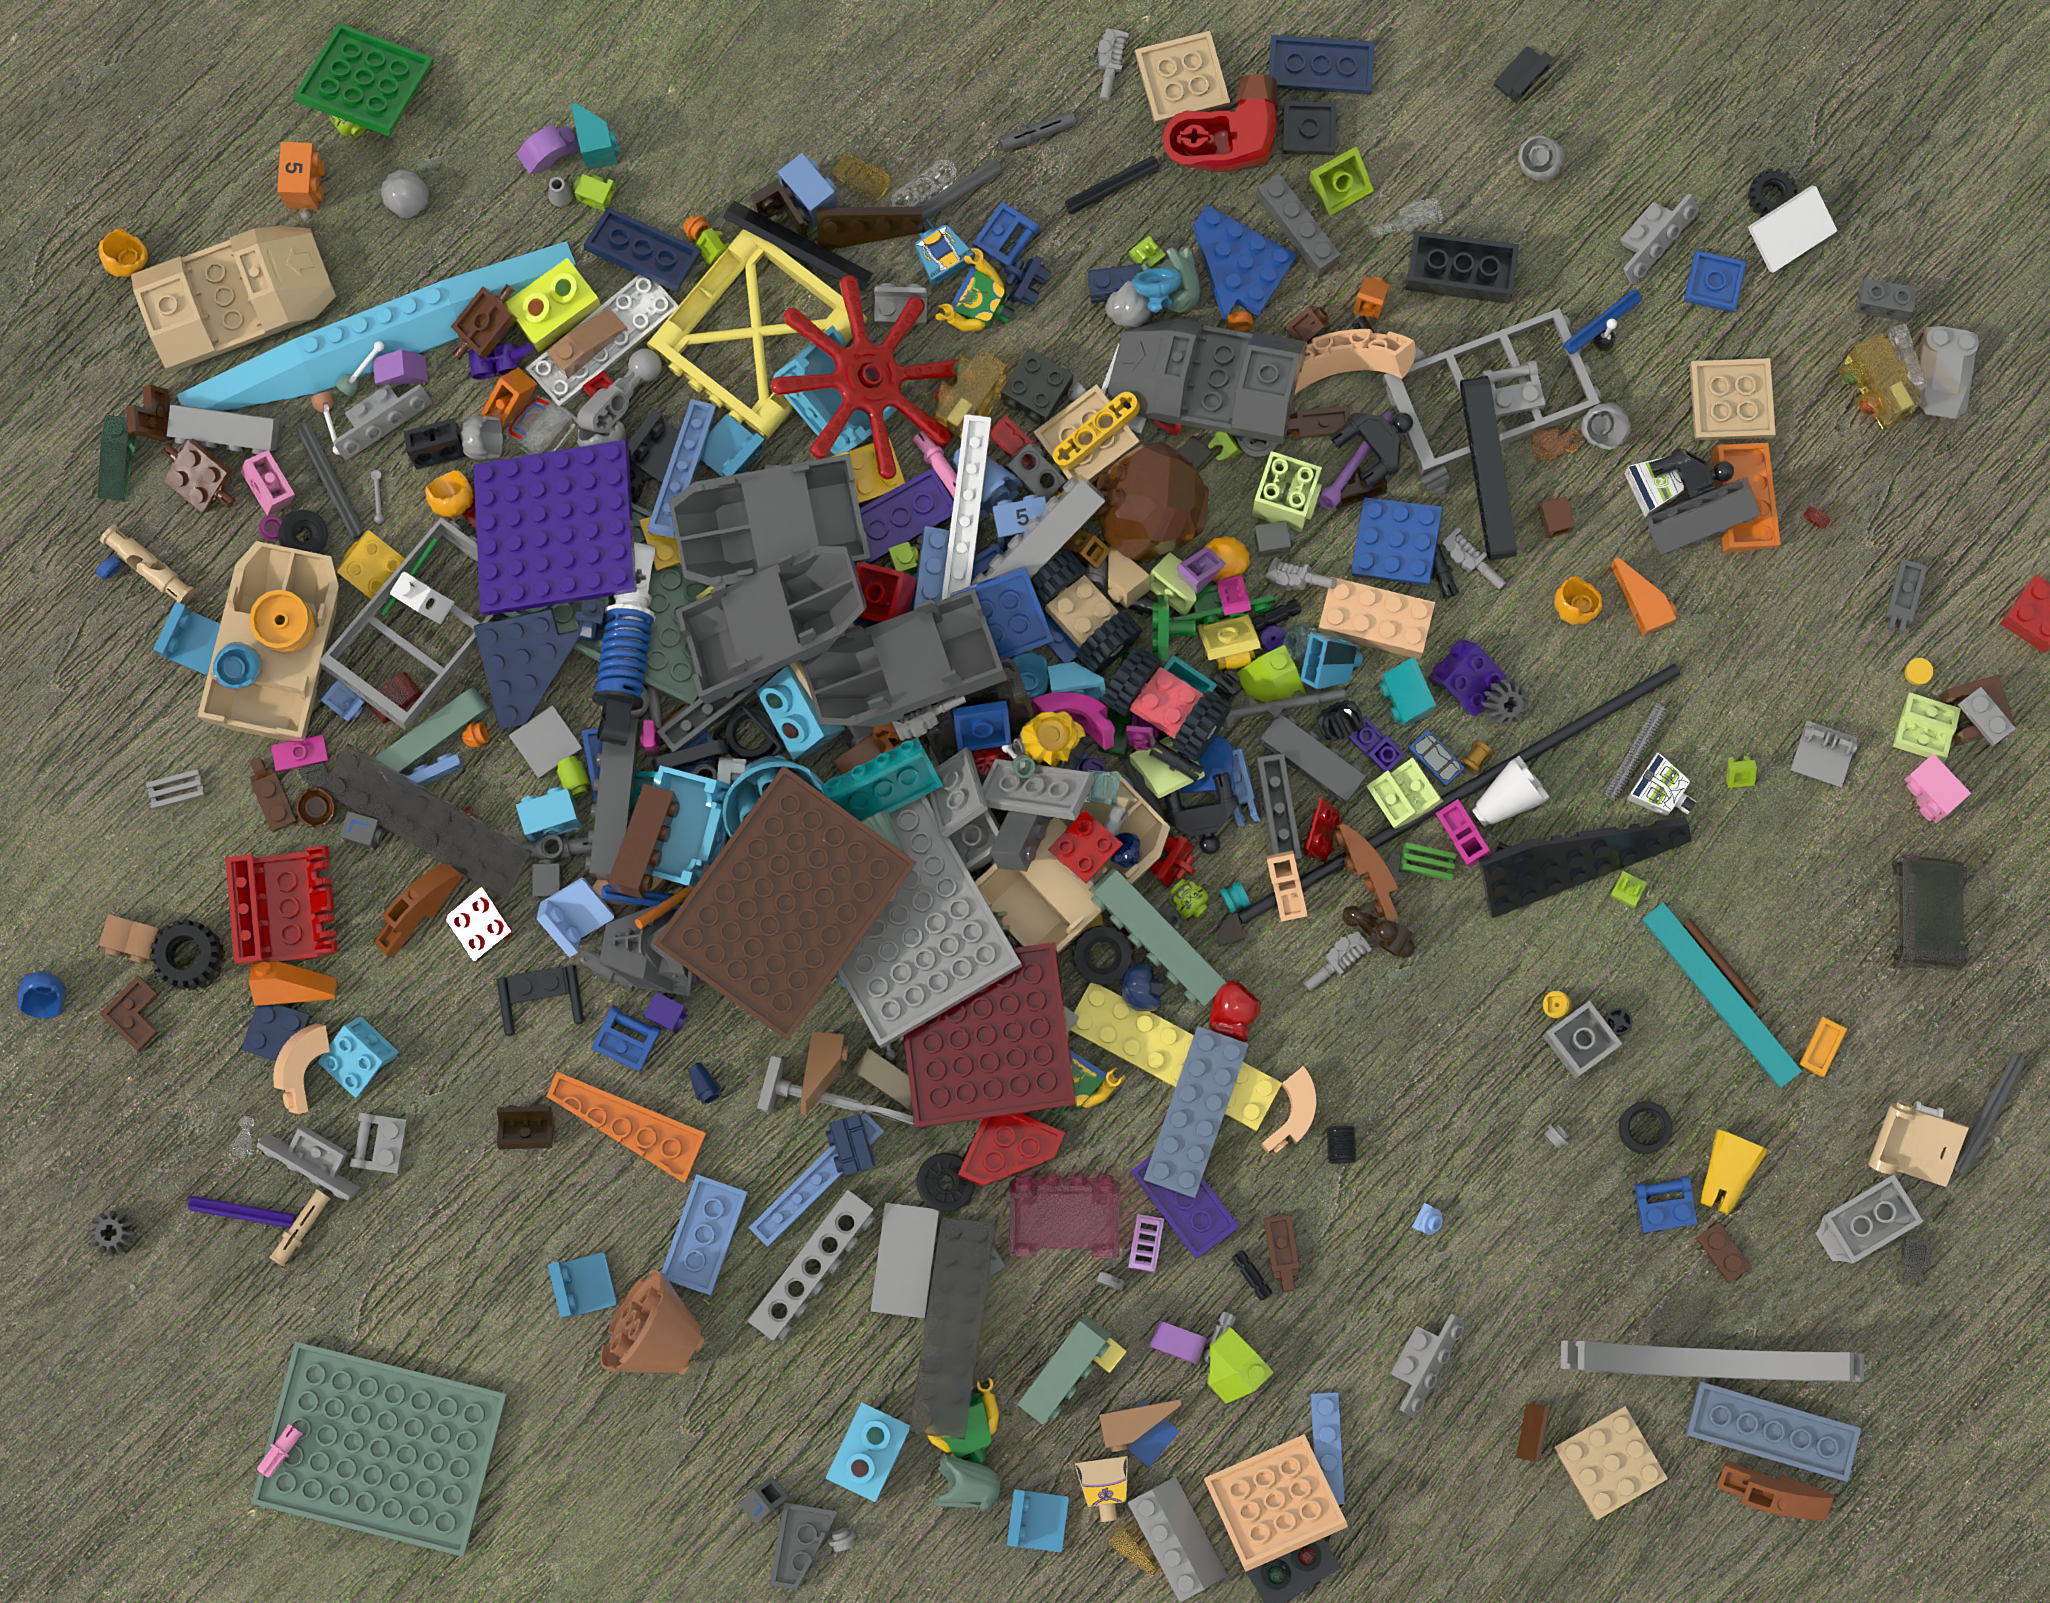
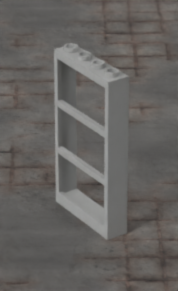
M1560 308L1413 363L1409 372L1403 378L1447 362L1460 392V381L1464 379L1455 358L1500 341L1511 367L1520 366V363L1509 340L1510 337L1553 321L1564 346V343L1572 337L1569 331L1571 324L1567 315H1562ZM1581 349L1574 354H1569L1567 350L1566 353L1587 401L1546 417H1542L1539 409L1530 410L1534 421L1499 434L1500 446L1585 415L1596 404H1600V391L1596 385H1592L1589 378L1591 376L1589 365L1587 362L1582 361L1579 354ZM1384 374L1382 384L1395 415L1401 412L1407 413L1413 419L1412 429L1403 434L1421 477L1442 465L1446 468L1471 458L1470 449L1467 446L1435 459L1402 379L1392 374ZM1525 376L1516 377L1518 384L1527 382Z
M440 517L319 660L324 671L405 731L478 645L474 632L446 667L443 668L375 618L377 613L391 598L390 592L400 575L404 571L408 573L433 537L438 540L442 537L478 563L477 538L472 535L466 536L461 532L460 526L454 521L449 520L447 522L442 517ZM454 604L449 610L452 615L473 630L475 625L480 624ZM503 613L488 615L482 623L499 620ZM368 624L438 674L436 679L408 712L404 711L338 662V659Z

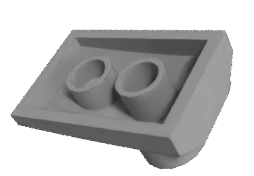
M1943 326L1926 327L1924 329L1913 404L1920 406L1926 415L1957 420L1960 415L1967 413L1975 355L1979 346L1978 335L1967 330Z
M990 808L949 836L969 873L983 868L994 860L990 850L1001 827Z
M1893 1174L1824 1215L1820 1227L1815 1234L1832 1261H1844L1853 1264L1924 1221Z

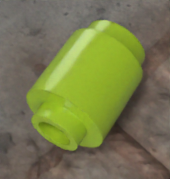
M570 756L560 760L557 763V774L563 788H568L574 798L588 792L587 788L590 787L591 783L582 761H578L577 756Z

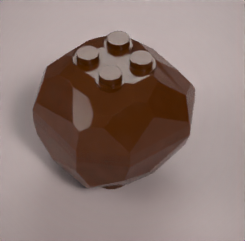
M1160 442L1145 443L1119 459L1110 468L1108 473L1105 475L1101 474L1097 481V489L1100 490L1105 498V502L1095 511L1096 514H1099L1102 536L1107 543L1127 558L1146 560L1175 550L1200 535L1206 526L1208 487L1204 485L1195 467L1167 444Z

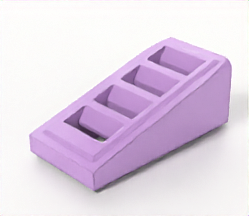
M1137 1214L1128 1268L1155 1273L1164 1223L1163 1218ZM1141 1223L1157 1225V1231L1141 1228ZM1139 1234L1156 1236L1155 1241L1139 1239ZM1140 1244L1154 1248L1153 1252L1138 1250L1137 1246ZM1136 1255L1151 1257L1152 1260L1151 1263L1135 1260Z

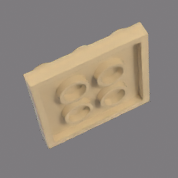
M1210 31L1135 49L1137 63L1155 125L1168 122L1175 114L1186 110L1207 112L1230 106V99Z
M1770 358L1691 361L1690 377L1695 440L1774 438L1776 433Z
M1096 384L1035 430L1034 433L1053 458L1054 449L1110 401ZM1115 409L1113 412L1116 414V416H1117L1118 419H1119L1121 416L1119 415V413H1118V412L1116 411V409ZM1109 416L1103 418L1100 427H1110L1113 423V418ZM1126 424L1074 468L1061 470L1068 479L1071 477L1076 479L1082 474L1092 483L1101 474L1110 470L1119 459L1142 444ZM1089 433L1084 434L1080 438V444H1090L1093 435ZM1074 443L1072 446L1078 453L1080 450ZM1066 452L1062 454L1063 459L1066 461L1070 459L1069 454Z
M1626 1406L1621 1407L1553 1447L1595 1520L1604 1517L1668 1479Z

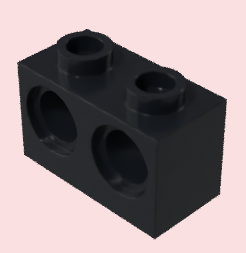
M455 418L404 431L406 451L416 470L466 456L463 452L459 435L460 428Z

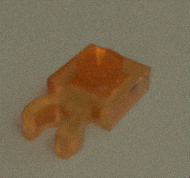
M1559 429L1532 432L1531 437L1535 460L1561 457L1563 454L1562 449L1570 452L1579 450L1580 444H1571L1568 440L1570 437H1576L1578 431L1569 430L1562 436L1559 435Z

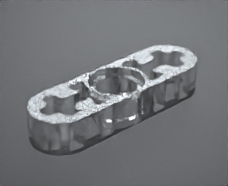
M949 160L938 161L897 190L891 197V206L898 207L899 198L906 200L911 197L910 190H912L913 195L918 200L915 201L914 197H911L907 201V207H917L943 191L956 180L955 165ZM943 168L945 171L950 169V177L941 176L937 179L939 185L936 186L934 180L940 176V169ZM921 182H928L931 185V190L927 194H921L917 191L916 187Z
M1906 324L1890 326L1888 329L1889 342L1906 392L1909 396L1925 393V377Z

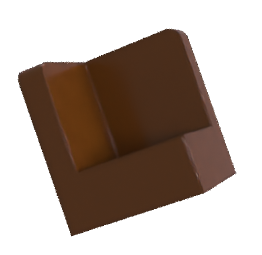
M1566 496L1541 502L1538 511L1546 538L1573 531L1575 523Z

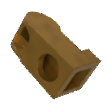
M1078 530L1061 547L1062 551L1070 550L1079 561L1088 563L1092 568L1096 569L1099 568L1111 551L1094 534Z

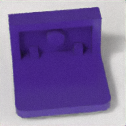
M1461 639L1451 647L1449 654L1443 661L1435 665L1428 680L1433 685L1448 690L1470 715L1477 716L1485 707L1482 702L1488 698L1484 692H1491V684H1499L1500 680H1507V676L1478 644Z

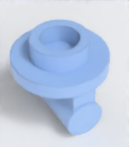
M1424 1203L1412 1228L1427 1235L1434 1234L1441 1228L1443 1223L1441 1211Z

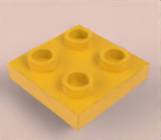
M367 530L360 540L356 541L348 549L342 563L335 572L371 600L405 558L370 530Z

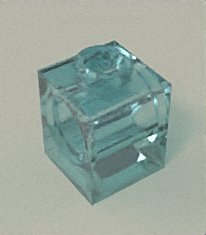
M1088 770L1087 772L1093 773L1095 780L1084 802L1116 805L1120 773Z

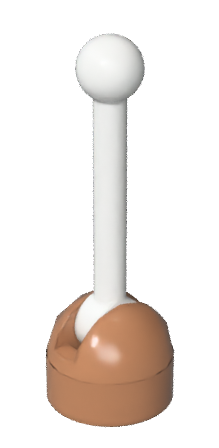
M322 392L311 397L312 404L317 411L324 413L332 441L337 439L329 414L334 405L332 393ZM334 445L333 452L336 455H340L339 451Z

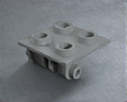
M1806 721L1790 770L1842 788L1852 754L1855 753L1858 743H1856L1858 738Z

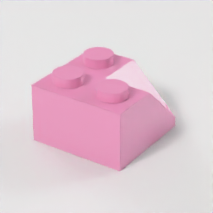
M1934 753L1904 779L1908 783L1907 788L1910 792L1917 796V804L1920 806L1921 814L1927 820H1933L1935 823L1948 815L1971 794Z

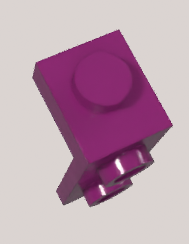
M1133 713L1132 726L1126 727V733L1131 746H1134L1137 750L1147 751L1150 750V747L1155 748L1154 744L1158 740L1159 729Z

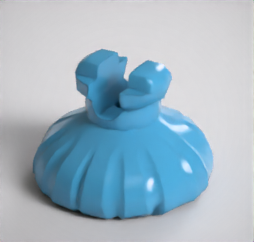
M1153 268L1137 273L1132 279V285L1139 294L1149 297L1148 309L1152 312H1158L1162 309V306L1168 308L1173 304L1169 294L1179 287L1182 277L1178 270L1173 268Z

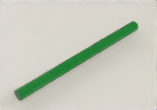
M433 537L408 574L415 576L439 542L438 539ZM391 596L380 613L386 616L397 601V598Z

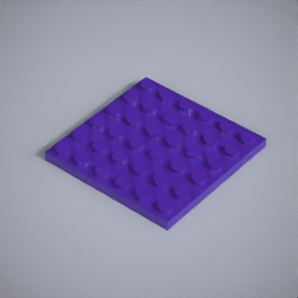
M626 440L474 464L480 613L483 616L637 592L629 444Z

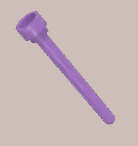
M1389 411L1385 412L1382 416L1389 424L1393 420V414ZM1365 441L1333 485L1323 488L1319 493L1317 500L1324 508L1334 510L1340 502L1341 490L1371 450Z

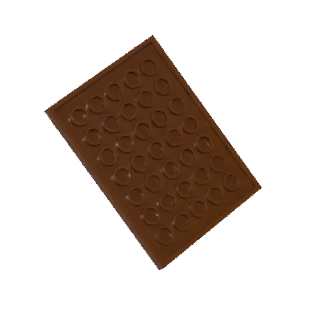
M783 766L653 944L788 1041L917 862Z

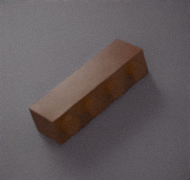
M646 784L643 785L608 879L612 891L640 899L644 898L646 891H650L653 884L652 874L654 868L660 865L662 859V846L664 842H668L671 835L670 825L672 819L678 816L680 810V803L673 791Z

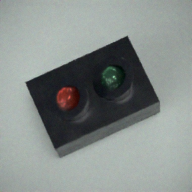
M1324 1538L1253 1568L1247 1571L1246 1574L1264 1603H1285L1337 1571L1341 1566Z

